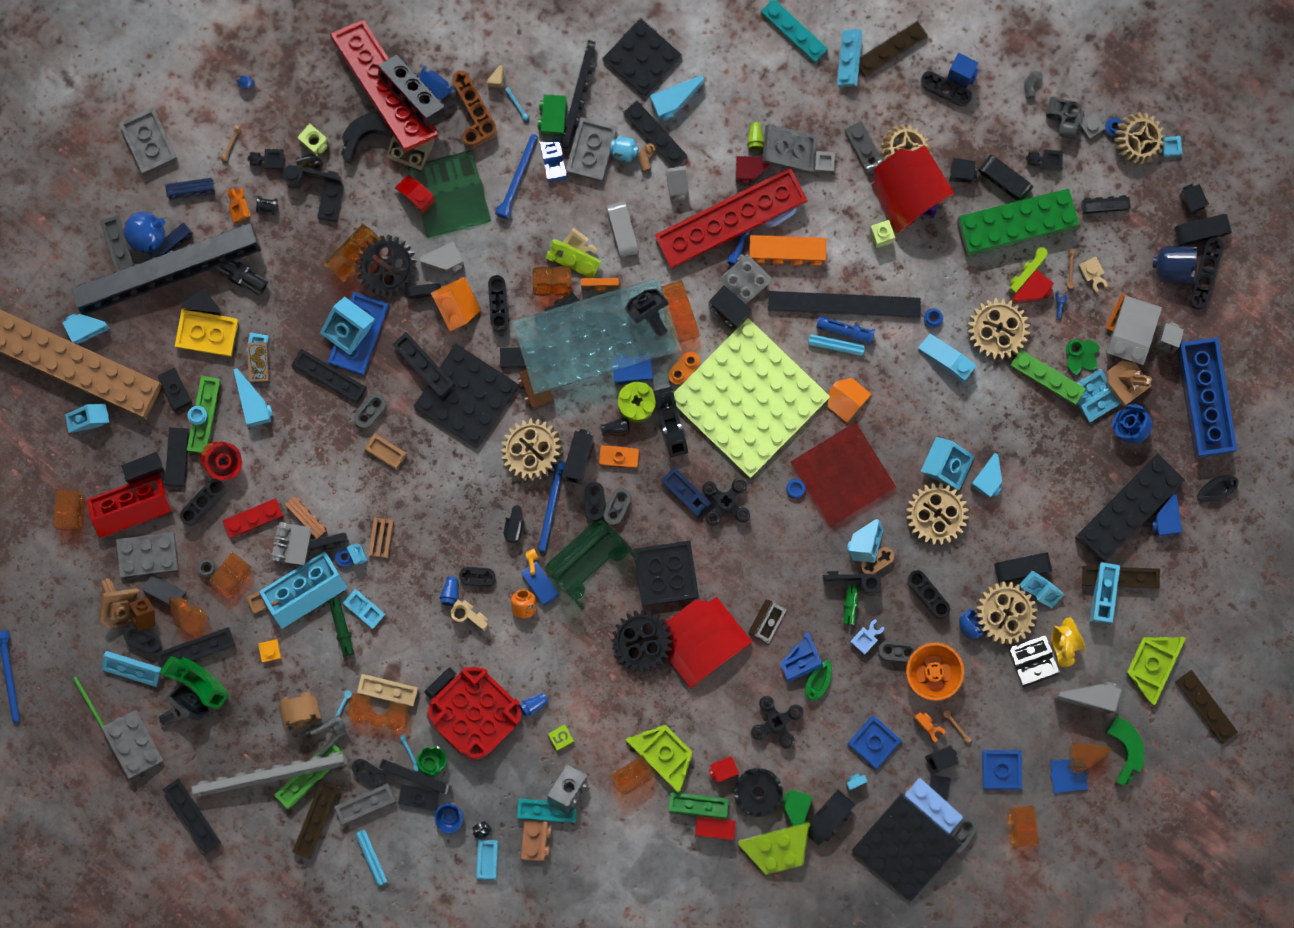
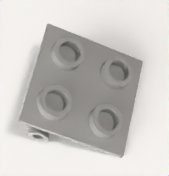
M742 254L737 258L739 262L719 279L747 304L773 279L748 254L745 256Z
M279 522L276 532L278 537H274V539H277V543H273L276 546H274L273 553L271 554L273 556L272 560L305 565L312 527Z

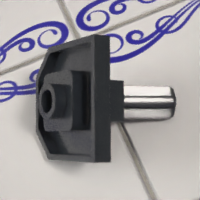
M657 288L646 289L628 301L625 310L636 324L646 319L658 337L667 333V329L660 319L658 311L669 305V302Z
M182 685L165 698L172 707L169 711L159 716V722L167 725L184 717L200 721L209 713V709L197 695Z

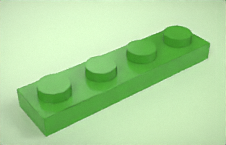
M1023 350L1019 351L1011 363L1013 369L1075 406L1086 391V388Z
M201 376L195 406H201L206 410L207 419L201 425L192 424L187 447L188 452L201 454L204 447L209 444L221 379Z
M333 744L321 758L329 757V754L335 752L343 753ZM330 769L294 776L275 796L289 810Z

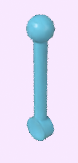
M507 87L505 91L521 113L522 120L528 121L529 115L525 114L511 90Z
M345 691V697L335 716L341 714L347 700L352 697L351 691Z
M401 734L399 740L403 742L414 764L413 769L419 771L416 760L406 741V735Z

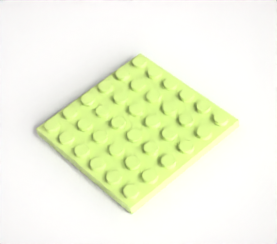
M749 318L674 392L677 409L750 479L830 397Z

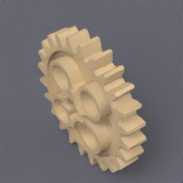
M997 298L994 299L993 304L989 299L986 301V306L981 303L979 305L981 310L974 309V313L977 316H970V319L974 322L968 323V326L972 327V329L968 330L967 333L973 334L969 341L976 342L973 348L979 346L980 350L978 353L980 354L985 351L986 358L989 354H992L993 360H995L997 355L1003 360L1005 354L1008 358H1011V352L1017 355V348L1022 350L1024 347L1021 342L1027 343L1028 341L1024 336H1029L1030 332L1025 330L1030 327V324H1024L1028 317L1021 316L1024 310L1018 312L1019 305L1017 304L1012 307L1011 300L1008 304H1005V298L1002 299L1001 303H998ZM994 312L998 315L999 319L993 321L989 318V314ZM1012 320L1016 323V327L1011 329L1007 326L1006 322ZM998 325L1001 326L1002 330L999 333L996 332V328ZM985 329L990 331L991 337H983L981 331ZM999 338H1006L1008 340V345H1001L999 343Z
M530 419L529 424L522 420V426L516 423V430L514 431L510 428L511 435H504L507 438V442H502L501 444L506 448L500 451L506 455L501 458L503 461H507L504 465L510 468L509 471L512 474L515 473L517 478L522 475V478L526 480L529 476L534 481L536 475L541 479L542 473L548 476V469L554 471L553 464L559 465L556 458L562 457L558 453V451L563 450L562 446L558 445L562 440L557 438L559 433L557 431L553 432L554 427L552 425L548 427L549 424L546 421L542 424L539 419H537L536 423ZM535 433V437L532 440H528L529 435ZM520 439H524L544 460L538 459L520 442ZM544 446H549L547 451L541 452ZM522 447V451L519 454H515L516 449ZM535 459L534 465L528 466L529 461Z
M932 483L931 489L925 485L924 492L918 489L919 496L913 494L912 498L915 501L908 502L912 506V508L906 509V512L911 513L906 519L912 520L908 527L914 526L915 529L912 534L918 532V539L925 537L924 543H927L929 539L932 540V545L936 543V540L942 545L944 539L947 543H950V537L956 540V532L962 534L963 531L960 527L967 526L963 522V520H968L969 518L964 515V513L968 512V509L963 508L967 502H960L963 495L956 496L957 489H954L952 492L949 491L950 485L945 489L942 483H940L938 488ZM937 496L940 499V504L933 505L930 498ZM926 503L932 510L924 507L923 504ZM953 508L956 515L954 517L947 516L946 509ZM938 510L941 511L940 516L943 517L944 519L950 521V522H951V525H948V524H947L941 517H939V516H938L937 518H935V517H934V514H935V513H934L933 511H935V512L938 511ZM919 512H927L929 515V519L925 521L921 520L919 518ZM934 524H943L944 531L937 532L934 529Z
M1004 581L1000 582L999 587L995 583L993 584V589L991 587L986 588L988 594L985 592L981 593L983 599H977V602L981 605L975 607L979 614L974 616L980 618V621L976 624L983 625L980 632L987 631L985 637L992 636V642H996L999 638V644H1004L1005 640L1007 644H1011L1012 640L1014 643H1017L1019 638H1026L1024 633H1031L1028 627H1035L1031 620L1037 619L1036 616L1032 615L1037 609L1031 607L1035 604V601H1029L1032 595H1025V590H1019V584L1013 587V583L1008 582L1006 586ZM999 595L1004 598L1003 605H1000L998 602ZM1016 603L1021 606L1020 613H1017L1015 610ZM1003 610H1006V613L1009 615L1005 617ZM991 613H994L997 616V621L995 623L992 622L990 619ZM1009 621L1013 622L1014 629L1012 631H1010L1007 626Z

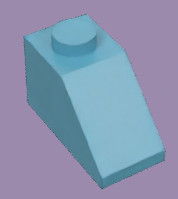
M72 314L66 318V321L62 322L72 343L77 345L110 329L106 322L81 314Z
M106 404L85 405L65 414L68 432L73 433L97 428L109 423Z
M994 453L970 485L988 499L992 495L996 497L1002 489L999 486L1002 483L998 454Z
M875 519L853 534L852 540L849 541L847 547L853 561L875 563L883 533L880 520Z

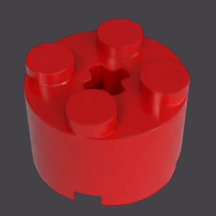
M212 441L202 450L199 464L208 476L217 480H228L240 472L242 458L239 449L235 445L225 441ZM219 457L224 461L223 464L219 463Z

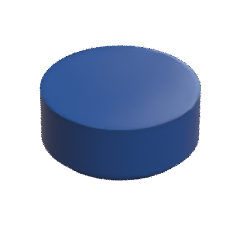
M792 479L786 486L787 494L795 499L802 497L806 490L804 482L800 479Z

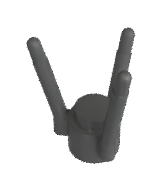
M340 715L304 731V734L310 733V735H314L329 728L332 734L337 733L317 756H323L338 738L345 734L343 730L347 727Z

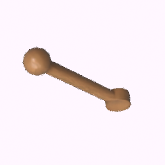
M238 125L235 126L224 155L221 156L223 162L228 160L229 151L237 133L240 131V126Z
M1070 249L1068 251L1070 258L1067 287L1072 289L1075 286L1073 282V256L1075 251Z
M944 711L943 716L950 720L964 738V742L970 744L972 741L971 737L963 732L951 717L950 711Z

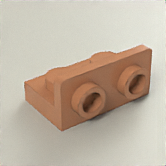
M524 821L521 859L545 861V857H549L550 846H546V839L551 836V826H548V822Z

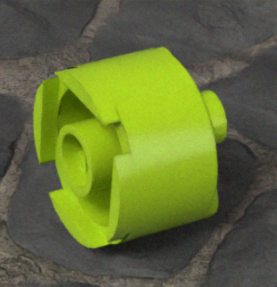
M632 382L621 389L618 396V409L625 419L633 423H642L653 415L656 401L650 386L642 382ZM634 399H638V401H641L640 406L632 404L634 403Z

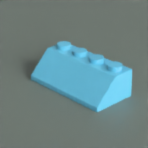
M324 551L306 562L305 565H301L259 592L281 629H283L348 587ZM279 601V604L272 606V602Z

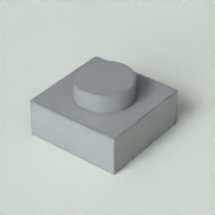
M1094 113L1082 121L1081 130L1090 140L1104 131L1105 127Z
M816 151L815 171L834 173L835 153Z

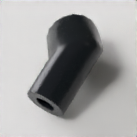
M313 154L296 158L297 166L308 165L317 171L323 168L322 160Z

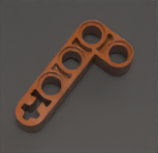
M459 70L452 76L453 85L475 124L463 132L462 138L467 148L474 149L492 140L497 134V129L469 75L465 71ZM460 78L464 80L466 88L464 89L462 84L458 82V79ZM468 94L475 95V98L471 101L465 99ZM482 110L484 112V114L481 117H476L474 115L475 111ZM486 126L493 128L490 133H485L483 129ZM469 135L476 136V140L473 142H468L466 138Z

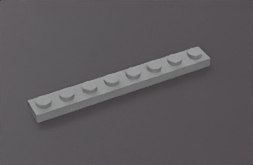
M340 752L329 754V757L326 758L317 756L310 758V761L307 762L301 760L293 761L289 766L281 764L273 766L270 770L256 769L251 774L238 773L233 778L219 777L216 778V781L210 783L209 781H200L196 786H191L192 794L201 797L348 765L347 757L340 754Z

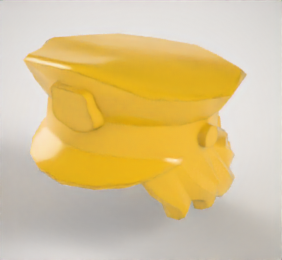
M1066 617L1061 626L1053 625L1054 630L1051 637L1057 655V663L1062 668L1069 667L1075 663L1074 652L1086 649L1074 620L1071 617Z

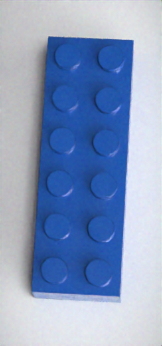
M1216 337L1181 342L1177 352L1195 459L1232 454L1237 451L1219 339Z

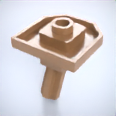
M1122 360L1107 371L1106 384L1123 407L1152 386V378L1144 375L1135 362Z
M107 578L101 581L104 593H102L98 619L108 628L126 626L131 621L129 603L139 599L140 591L138 589L116 591L112 580Z

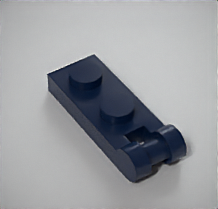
M675 467L661 480L698 519L703 515L702 512L706 508L709 509L712 506L711 502ZM697 499L701 502L698 507L693 504Z

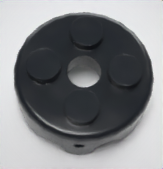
M752 768L738 778L734 788V796L737 805L743 812L750 816L763 817L771 814L779 807L783 796V786L779 778L772 771L763 768ZM761 787L764 790L763 797H754L753 789Z

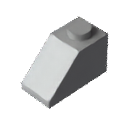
M686 167L666 169L670 199H675V201L685 200L689 196Z
M454 242L448 243L419 258L423 266L445 273H456L462 269L461 266H464V262Z
M1169 322V324L1165 323L1155 348L1174 354L1180 346L1184 330L1180 329L1178 324Z

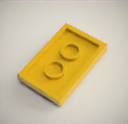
M181 310L175 348L232 357L239 320L237 318Z

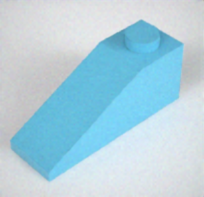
M703 75L650 95V101L658 120L663 119L666 121L673 118L674 114L704 83Z
M929 334L918 347L921 352L962 384L977 366L963 354L932 334Z
M233 369L246 425L252 427L271 422L270 416H273L271 405H267L238 369Z
M1100 563L1091 603L1089 622L1105 625L1113 623L1120 565Z

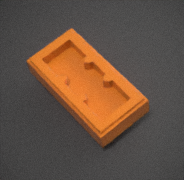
M582 278L581 289H594L595 292H605L606 289H619V279Z
M601 445L599 465L637 468L639 449Z

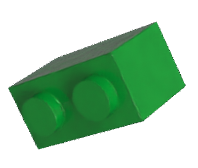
M544 94L543 100H540L539 111H542V118H538V130H541V136L563 137L566 118V96Z

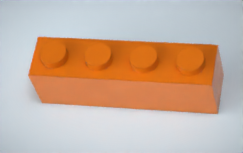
M750 235L749 256L758 265H763L764 262H772V265L791 263L792 266H802V263H809L810 266L819 267L821 264H825L826 238Z

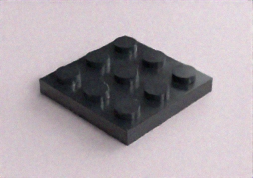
M639 18L602 60L645 97L682 57V54L642 18Z
M690 540L633 549L642 606L699 598Z

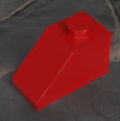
M407 175L395 187L422 214L435 202L434 195L410 175Z
M1036 269L1011 301L1013 304L1040 302L1043 297L1047 299L1054 291L1051 289L1054 283Z

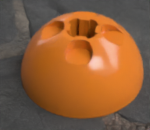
M928 643L916 649L910 656L906 669L907 680L911 688L919 696L928 700H943L952 696L960 688L964 678V665L962 659L953 648L942 643Z

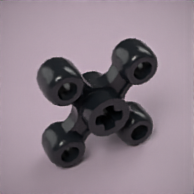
M736 478L728 492L719 491L716 484L712 481L703 484V494L714 498L716 501V508L708 512L705 518L709 526H717L720 523L722 514L726 512L733 513L736 520L740 523H746L750 519V511L747 508L738 506L736 503V497L747 488V483L744 479ZM741 483L743 487L738 489L736 484ZM708 486H711L713 488V491L708 492L706 488ZM724 498H727L728 501L732 502L729 503L728 507H725V504L721 503V501H723ZM741 512H744L746 514V517L741 518L739 514ZM710 516H715L717 518L716 521H711L709 519Z
M763 696L759 701V706L767 713L768 720L765 724L752 727L750 732L752 738L761 740L768 732H776L780 738V745L785 749L792 748L795 744V739L793 735L788 733L786 725L790 720L800 719L803 716V708L800 705L794 704L790 706L787 712L779 713L774 707L775 702L773 698ZM768 700L770 706L765 707L763 701ZM798 709L799 715H793L792 710ZM776 717H779L782 726L774 727L772 719L775 720ZM756 729H760L762 731V734L760 736H757L755 734ZM789 738L791 743L785 744L784 739Z

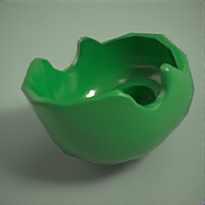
M439 746L422 749L417 755L416 760L418 770L426 776L438 775L446 766L447 757L445 751Z

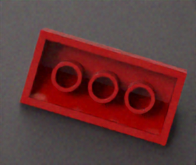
M160 473L87 499L91 522L99 538L172 512Z

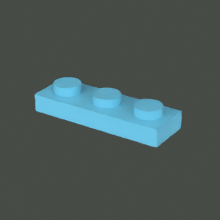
M859 29L842 30L837 85L840 87L857 86L862 31Z
M108 651L103 656L101 670L157 687L161 673L160 667Z

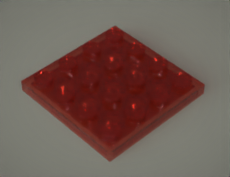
M856 422L790 462L830 527L896 488V485Z

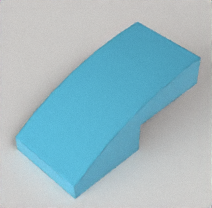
M1031 571L1020 583L1023 590L1033 594L1039 602L1050 608H1053L1064 596L1060 589L1034 571Z
M356 589L342 602L372 629L385 615Z

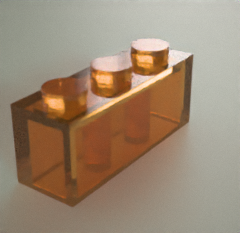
M680 280L661 286L660 291L669 302L664 315L666 321L671 322L672 328L670 333L672 339H676L679 344L700 337L683 281Z

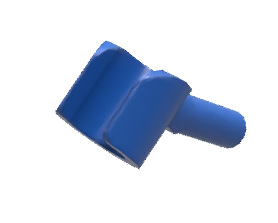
M1056 291L1055 297L1058 301L1056 318H1061L1063 303L1068 300V296L1064 292V297L1059 298V291Z

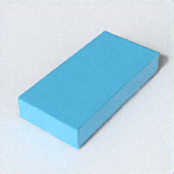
M478 839L476 879L496 880L498 840Z

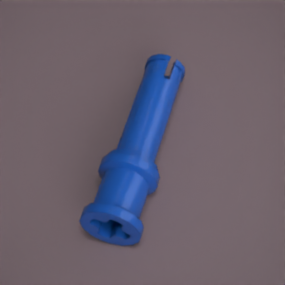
M819 316L816 328L851 337L853 341L866 342L870 346L875 333V329H865L858 324L852 326Z

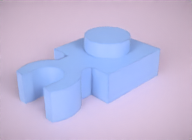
M876 620L870 623L868 631L863 627L850 641L864 655L878 641L874 636L881 634L884 630V627H881L880 630L874 629L873 626L877 622Z

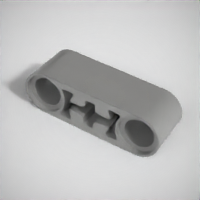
M625 201L607 205L620 258L638 254V246Z

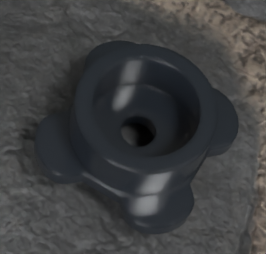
M486 821L480 822L472 828L474 831L472 834L475 835V838H484L490 834L492 827Z

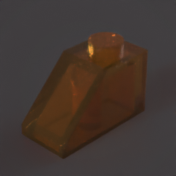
M1072 742L1069 748L1068 769H1073L1072 772L1075 773L1088 771L1111 752V747Z

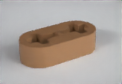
M888 547L879 549L875 560L877 564L873 566V571H866V562L862 561V573L875 574L893 561L894 552ZM881 552L890 553L889 561L884 559L879 562L878 559L882 556Z

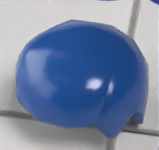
M969 609L961 614L959 628L967 638L977 639L985 631L980 632L983 625L976 624L980 621V618L974 616L977 613L973 609Z
M453 803L441 805L437 808L434 815L435 825L445 834L456 832L464 822L462 810Z

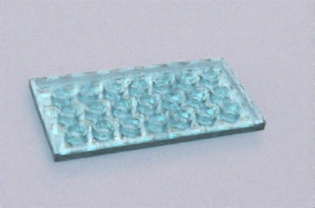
M659 277L512 321L534 395L681 351L668 305L658 311L659 317L667 329V333L661 337L657 336L646 319L636 324L625 310L628 301L646 289L657 288L664 295Z

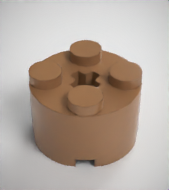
M310 692L301 693L299 697L293 699L292 697L280 699L281 704L278 707L284 729L289 730L288 726H293L294 729L303 728L315 724V719H318V721L322 720L317 697L311 695Z

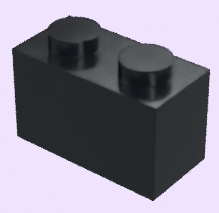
M725 285L709 300V310L714 315H720L724 318L723 322L731 329L732 327L737 329L752 314V309Z

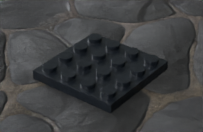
M455 343L439 368L456 386L441 398L428 384L413 407L478 449L520 385Z
M901 793L851 851L911 902L956 852L961 843L905 794Z

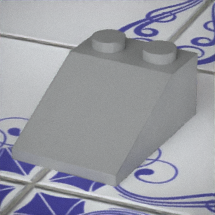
M1125 295L1107 346V353L1144 365L1162 307Z
M1106 682L1100 685L1060 692L1055 695L1054 699L1112 714L1116 712L1121 689L1117 688V684Z

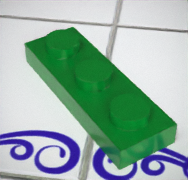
M671 792L668 813L726 820L729 799Z

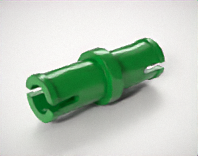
M847 585L846 602L843 603V606H845L843 624L855 625L856 608L859 606L857 604L859 586Z

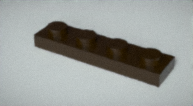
M917 20L861 56L859 61L860 71L864 77H867L928 38L927 33Z
M1082 566L1081 586L1096 585L1099 566ZM1120 567L1117 587L1159 589L1160 569Z
M1192 669L1175 681L1221 744L1238 733Z
M322 779L320 780L292 853L308 859L312 858L340 786Z

